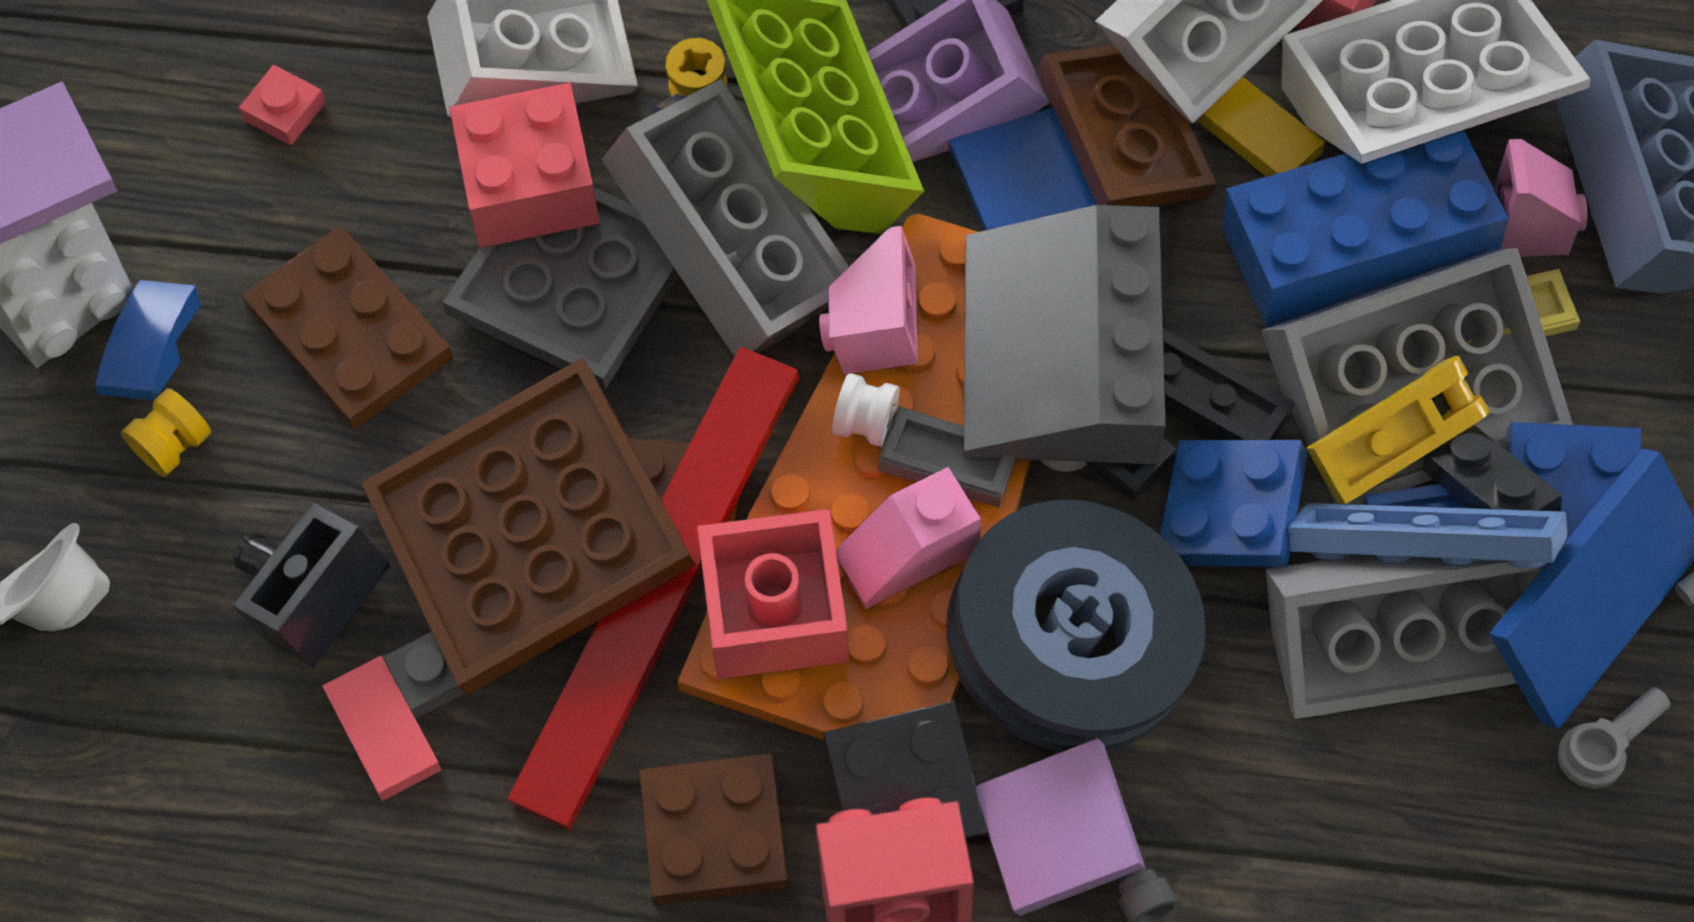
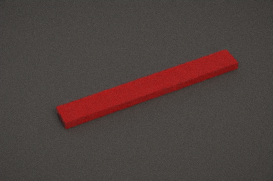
M739 347L661 499L696 565L598 621L507 798L511 805L571 831L703 570L697 526L727 522L799 380L797 369L744 347Z

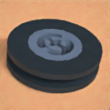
M1054 500L1036 503L1007 515L991 527L976 544L955 584L950 597L946 622L947 641L953 665L963 686L981 710L1002 728L1020 739L1060 752L1097 738L1104 744L1106 751L1128 745L1153 730L1168 715L1191 683L1203 655L1206 628L1204 609L1196 583L1189 569L1170 544L1156 531L1131 515L1109 506L1082 500ZM1063 593L1060 599L1057 598L1040 628L1035 615L1036 602L1045 596ZM1111 625L1115 634V650L1108 655L1089 659L1088 656L1091 651L1094 652Z

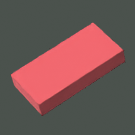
M382 656L322 685L382 801L441 771L438 760Z

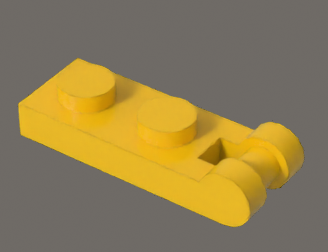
M1453 356L1438 363L1422 377L1306 448L1337 503H1349L1476 424L1490 413L1480 394L1473 395L1464 377L1468 375V371L1459 356ZM1441 392L1451 407L1443 416L1440 415L1431 399Z

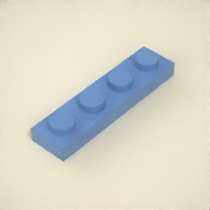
M1306 503L1288 527L1290 552H1312L1314 557L1323 560L1341 559L1350 554L1376 555L1378 560L1388 563L1404 562L1414 557L1441 558L1443 563L1455 566L1469 565L1479 560L1507 561V564L1512 567L1524 569L1553 563L1568 537L1566 512Z

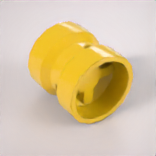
M169 388L153 401L152 412L144 419L135 418L121 431L123 439L134 453L153 471L163 477H166L179 465L180 454L188 447H198L212 433L209 425L197 410L177 392Z

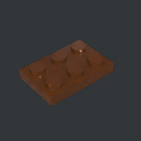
M1114 45L1043 54L1037 71L1097 205L1154 207L1210 197L1217 182L1188 120L1125 60Z
M341 225L241 294L249 311L353 430L453 359L451 348Z

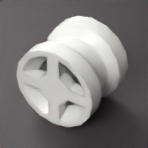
M849 373L842 385L836 404L832 434L845 438L852 434L862 435L866 437L869 444L883 448L898 408L900 387L889 383L875 387L868 385L862 376Z

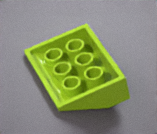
M707 0L774 178L834 228L882 234L924 190L847 0Z

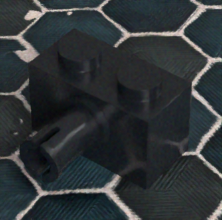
M312 503L279 546L267 540L265 536L258 532L250 533L243 538L245 543L259 550L258 554H254L239 544L237 545L234 553L236 568L255 577L233 604V607L268 643L313 668L391 564L358 526Z

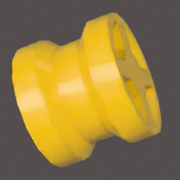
M704 38L686 39L672 47L666 57V73L669 78L670 96L675 94L689 96L720 79L728 88L725 74L726 63L722 50L714 42ZM694 70H703L705 75H700L694 72Z

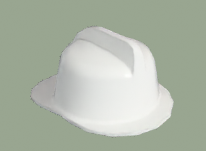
M71 523L64 528L43 551L0 582V625L12 618L43 631L55 632L73 627L85 619L108 593L110 581L107 575L98 568L95 561L76 543L79 534V525L77 523Z

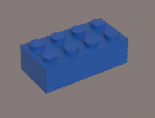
M1461 130L1362 164L1348 154H1342L1227 188L1222 231L1265 327L1269 328L1488 250L1501 249L1509 218L1465 131Z

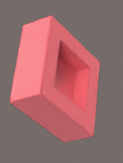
M273 65L239 106L243 121L292 146L326 101L320 88Z

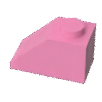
M1522 139L1509 140L1493 187L1509 218L1501 249L1518 248L1520 257L1569 255L1577 232L1584 231L1587 224L1586 198L1584 194H1576L1573 171Z
M902 226L888 228L829 286V313L820 315L821 339L826 351H835L844 374L918 363L915 261Z
M947 467L890 495L836 549L837 563L864 609H867L968 558L980 540L981 519L950 468Z

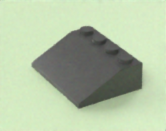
M1093 205L966 235L963 457L1001 459L1002 455H1012L1015 459L1156 464L1165 430L1159 207Z

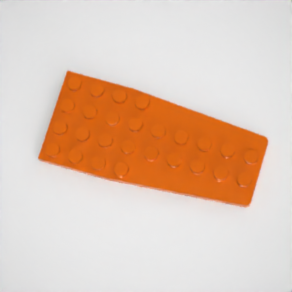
M914 214L905 220L902 229L915 261L918 363L851 374L862 376L868 385L880 387L885 383L899 386L900 397L898 406L964 426L966 235L977 233V231L922 214ZM835 353L755 501L747 520L830 509L835 549H837L890 495L916 483V481L879 471L878 459L882 447L869 444L865 436L852 434L845 438L832 434L836 404L842 385L848 375L843 373ZM1016 460L1000 508L969 499L981 519L980 539L997 522L1018 510L1031 460ZM968 558L867 609H864L838 565L848 631L849 662L717 679L707 611L678 679L679 691L824 740L822 732L954 701L961 680L950 656L946 628L947 610L955 584Z

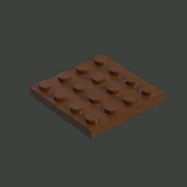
M583 357L361 483L458 687L466 695L696 565L595 375Z

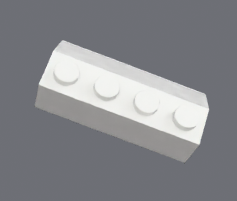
M1117 0L1096 20V23L1125 60L1182 116L1191 123H1194L1266 55L1284 35H1287L1323 0Z

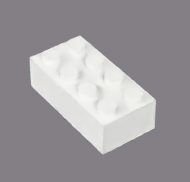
M92 203L0 244V328L36 368L52 357H58L67 352L74 345L76 339L102 320H108L116 316L123 309L134 290Z

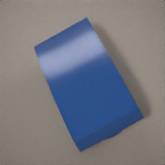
M145 280L138 282L121 310L106 345L95 383L98 394L155 400L181 363L175 342L201 306L196 285Z

